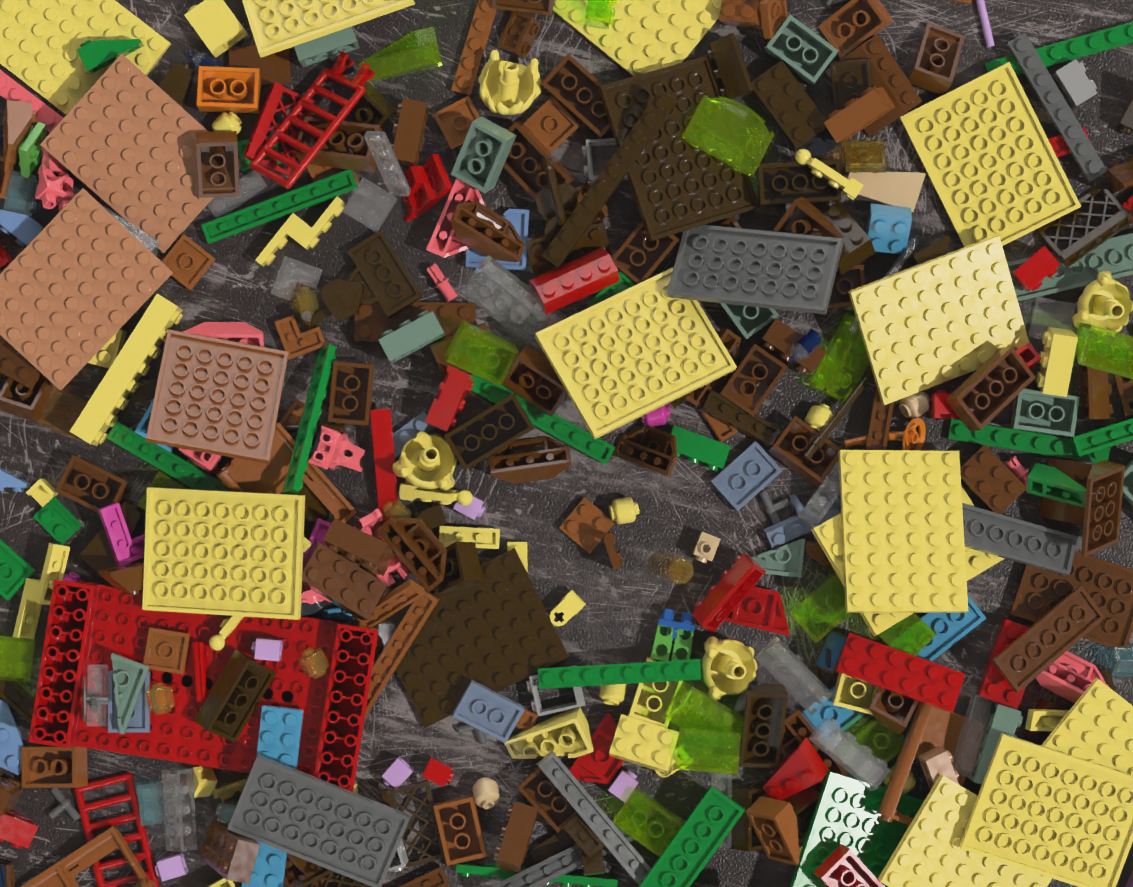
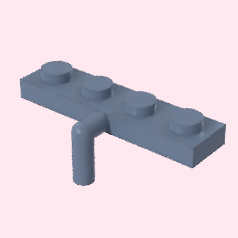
M791 494L789 499L797 515L764 529L773 549L811 532L815 527L840 514L841 502L838 497H835L804 511L797 495Z

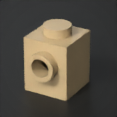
M701 531L692 553L696 555L695 559L703 563H707V560L712 561L721 539Z

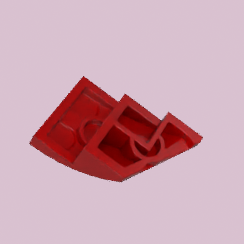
M432 154L423 166H409L402 175L403 202L407 204V215L404 216L405 221H411L425 213L452 189V184L439 154Z

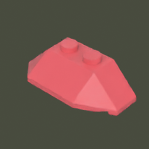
M456 178L427 246V251L446 258L471 248L457 239L451 218L459 203L478 201L484 205L478 189Z
M203 322L183 331L190 334L264 347L263 332L246 322Z
M1068 651L1036 677L1042 687L1073 703L1077 702L1096 677L1106 684L1095 665Z

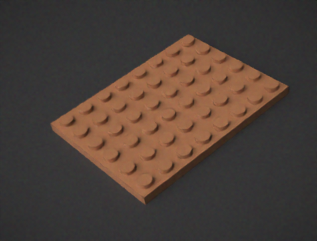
M122 53L40 144L163 253L214 198H199L196 132L209 131ZM238 158V170H239V169L241 168V162H240V159Z
M82 188L0 274V335L61 391L173 272Z

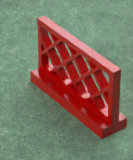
M276 81L271 84L242 158L248 161L254 159L263 147V142L266 143L268 141L266 137L267 132L272 129L276 130L280 125H276L273 118L274 114L282 111L284 118H286L287 113L285 109L295 106L297 104L295 98L300 100L303 95L283 87L282 84ZM283 93L290 95L293 101L292 104L283 106L281 101ZM312 99L309 100L310 103L317 106L318 102ZM309 111V113L302 115L300 112L297 118L304 121L303 117H312L314 113ZM290 125V136L297 140L296 135H299L300 132L295 133L292 125ZM279 139L276 143L280 142L284 151L283 155L295 161L297 156L294 153V149L287 151L284 142ZM273 158L266 161L262 160L260 163L286 176H289L291 168L288 166L286 170L280 168L277 161Z

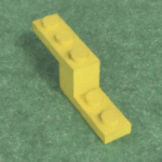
M336 196L312 228L292 213L256 258V261L263 267L266 264L270 265L276 257L274 253L278 248L282 249L287 244L288 240L286 238L288 236L306 250L310 247L313 249L319 242L318 236L322 231L326 233L331 227L332 223L330 221L334 216L338 217L345 209L343 205L345 203Z
M49 543L41 580L26 578L13 632L14 638L34 641L42 604L50 605L54 580H63L70 547Z
M1029 709L1025 729L1029 731H1053L1069 710Z

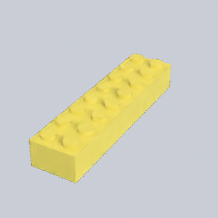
M156 294L71 428V433L94 446L104 442L107 437V429L109 426L113 427L118 420L116 415L119 410H124L129 402L127 398L130 392L134 393L140 385L137 381L149 371L151 367L149 363L152 358L156 359L160 354L161 348L159 347L163 341L166 342L168 329L171 330L173 325H177L182 319L183 315L181 313L183 310Z

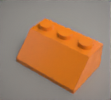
M199 66L197 107L199 111L260 114L261 83L259 68Z

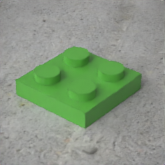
M38 122L34 129H30L28 137L18 147L21 176L25 178L31 176L42 160L40 144L47 137L46 124Z

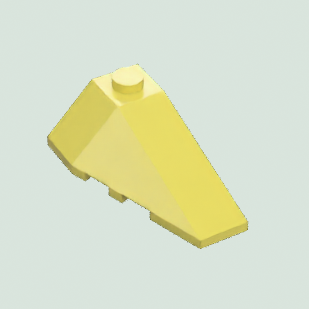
M580 707L562 712L508 738L507 742L504 743L512 759H536L539 756H546L551 751L556 756H568V758H576L593 752L589 724Z

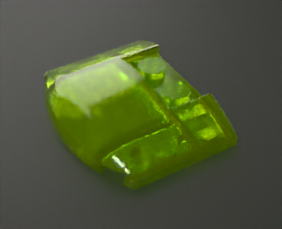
M704 95L682 138L697 150L699 148L732 166L733 170L753 176L774 137V133L772 131L769 133L764 125L765 121L747 106L726 97L708 98L709 95Z

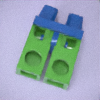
M664 608L661 619L658 618L650 655L651 659L669 661L672 642L674 644L670 661L690 659L695 628L692 613L682 612L681 622L673 621L675 610Z

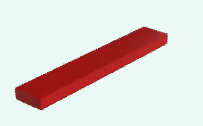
M391 408L370 409L378 507L384 519L380 526L391 517L400 518L397 476L392 468L395 463Z

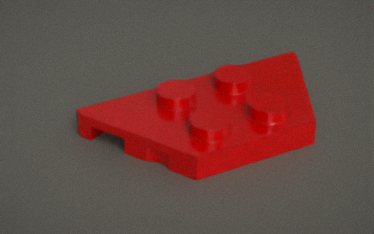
M754 586L724 620L787 636L790 635L780 592Z
M608 712L591 736L593 752L577 757L569 769L577 780L609 784L624 760L609 755L617 725Z

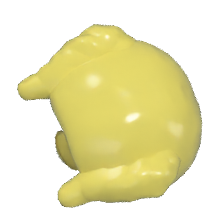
M492 50L490 58L478 78L480 84L479 94L485 106L492 112L502 115H516L526 111L542 91L538 60L533 58L527 67L523 64L499 60V52Z
M1110 271L1099 272L1097 280L1089 283L1078 299L1077 313L1072 317L1074 326L1076 328H1087L1100 336H1107L1111 332L1117 333L1121 331L1122 327L1128 324L1129 313L1133 311V301L1130 300L1127 287L1114 280Z
M421 431L416 434L414 439H411L404 445L399 460L393 464L392 468L396 476L405 478L416 487L425 489L441 488L447 491L455 484L453 472L457 457L452 448H450L446 438H443L440 434L434 433L429 435Z
M714 636L709 637L704 643L705 654L701 664L703 680L709 688L708 696L713 700H720L723 695H735L746 692L749 682L754 681L758 668L757 662L753 658L754 649L745 646L738 640H719Z

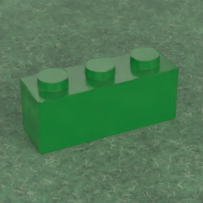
M673 426L670 434L676 436L677 457H680V454L688 456L687 461L695 464L701 461L707 463L706 468L715 471L718 468L723 469L731 448L730 445L678 426Z

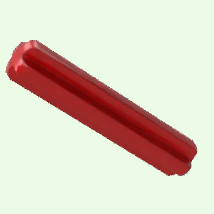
M198 641L192 643L196 702H205L207 699L204 643Z

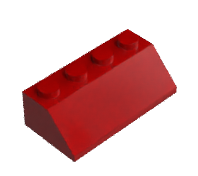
M600 248L564 264L560 268L553 269L531 279L529 283L547 315L619 282V274L610 254L603 248Z
M746 553L739 555L734 560L732 568L726 570L721 575V581L716 586H712L707 592L708 596L703 601H699L694 607L695 611L692 615L703 628L715 632L766 573V570Z

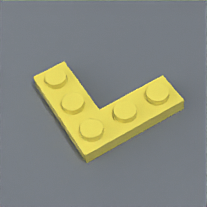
M440 526L439 541L444 547L458 541L475 542L476 548L499 549L500 529Z

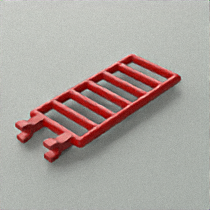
M341 51L335 65L331 69H323L250 162L249 167L287 189L291 188L366 92V88L363 85L376 74L369 69L370 65L363 62L359 67V73L353 80H350L341 74L345 69L350 68L354 62L348 58L349 55ZM329 77L354 90L355 93L347 100L323 88L321 85ZM315 93H318L341 105L343 108L335 116L310 103L309 100ZM304 108L331 123L323 132L297 118V116ZM293 124L319 139L311 148L284 132ZM280 139L306 155L300 163H297L272 149L273 146ZM268 155L294 171L285 179L260 165V163Z
M127 772L88 782V786L74 788L86 842L88 843L94 839L92 831L136 821L138 832L125 835L123 838L126 843L140 840L143 852L136 853L134 856L137 861L145 860L147 867L145 874L155 883L156 887H160L132 773ZM126 781L128 793L85 803L84 791ZM131 801L133 813L90 823L88 811ZM125 857L104 862L98 860L92 864L97 887H121L137 883L138 878L136 875H131L104 882L102 870L128 864Z

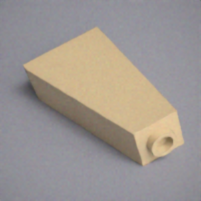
M850 171L844 177L848 180L852 177L864 185L857 197L881 205L911 208L912 214L926 174L919 172Z

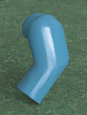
M340 607L324 609L322 613L324 619L336 618L343 621L352 619V614Z

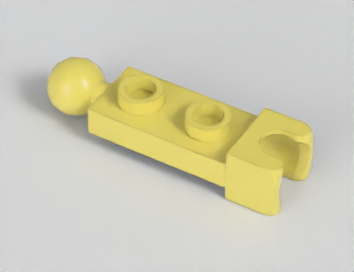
M800 149L796 152L795 159L799 164H808L809 168L812 169V174L819 178L825 177L829 180V185L835 189L839 187L843 189L841 193L851 200L857 197L864 186L851 177L848 180L818 159H813L808 150Z
M405 480V483L400 484L399 498L409 501L420 498L422 502L436 500L444 505L458 501L460 505L468 506L473 500V495L467 490L459 492L458 490L451 489L444 491L441 488L425 489L416 487L407 480Z
M244 616L227 617L220 625L222 629L219 634L213 635L210 638V647L216 651L221 650L225 646L226 637L231 634Z

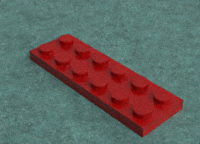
M850 632L848 633L835 671L950 713L954 711L965 677V673Z

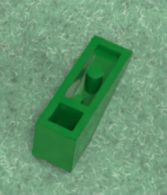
M140 39L94 40L92 42L88 40L80 45L81 48L77 49V52L87 71L93 74L112 64L121 53L127 56L142 48L144 44Z
M1039 463L1034 465L1027 477V493L1085 508L1086 488L1055 467Z

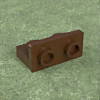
M513 11L497 47L525 59L531 50L535 36L539 33L541 23L530 15Z

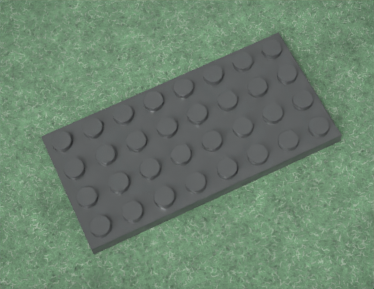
M703 225L683 232L667 295L669 298L826 314L844 242L842 238Z
M258 754L227 829L369 886L381 887L411 815Z

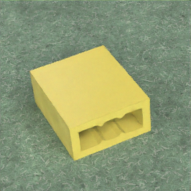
M204 0L200 4L192 6L185 14L187 20L215 58L248 35L223 0Z

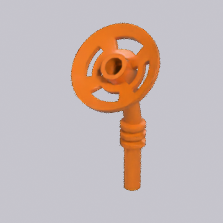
M914 418L910 421L906 430L889 432L888 440L902 439L903 450L921 451L926 435L925 423L920 418ZM917 426H918V429H919V435H918V433H917V431H916V427H917ZM866 436L844 440L845 448L865 444Z

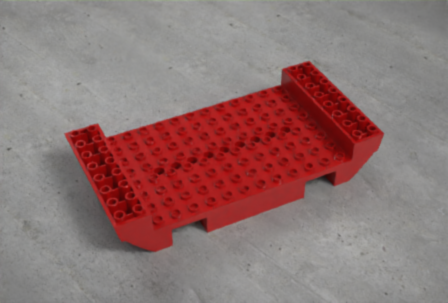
M54 580L29 742L64 748L78 746L250 773L257 756L262 706L270 705L303 709L297 770L353 792L378 636L376 628L341 620L318 619L301 616L299 620L244 616L231 634L226 637L225 646L221 650L216 651L210 647L209 640L213 635L219 634L222 629L220 627L221 623L227 617L231 618L232 616L208 614L200 617L195 613L142 610L143 591H139V594L127 595V592L118 591L110 584ZM149 627L191 634L184 674L171 673L173 676L172 682L165 683L162 680V675L165 671L150 669L153 673L150 679V732H125L124 735L108 733V705H98L97 712H91L90 705H86L85 722L82 721L83 676L86 678V697H108V671L113 670L112 653L143 664ZM256 638L283 639L280 661L256 659L277 672L268 688L272 689L273 696L270 699L262 696L236 742L206 731L194 721L204 702H196L193 642L202 641L204 643L206 678L211 679L213 682L212 688L207 690L208 697L235 650L254 658L255 654H252L251 651L252 643L256 642ZM189 675L192 677L193 683L191 686H185L182 683L183 676ZM284 691L292 692L293 700L291 702L283 700L282 694Z

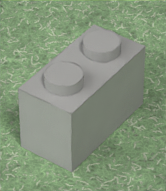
M1076 59L1052 74L1072 108L1077 107L1097 94V87L1094 81L1088 79L1085 74L1086 69L1081 62L1078 63Z

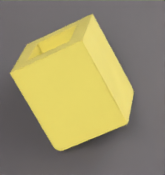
M39 479L26 492L28 496H32L42 507L58 494L46 479Z
M192 767L186 785L192 798L211 796L218 780L212 767Z

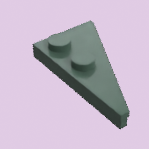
M805 539L794 541L752 558L766 570L765 574L801 578Z
M112 653L114 693L118 712L117 721L120 734L124 735L150 666Z

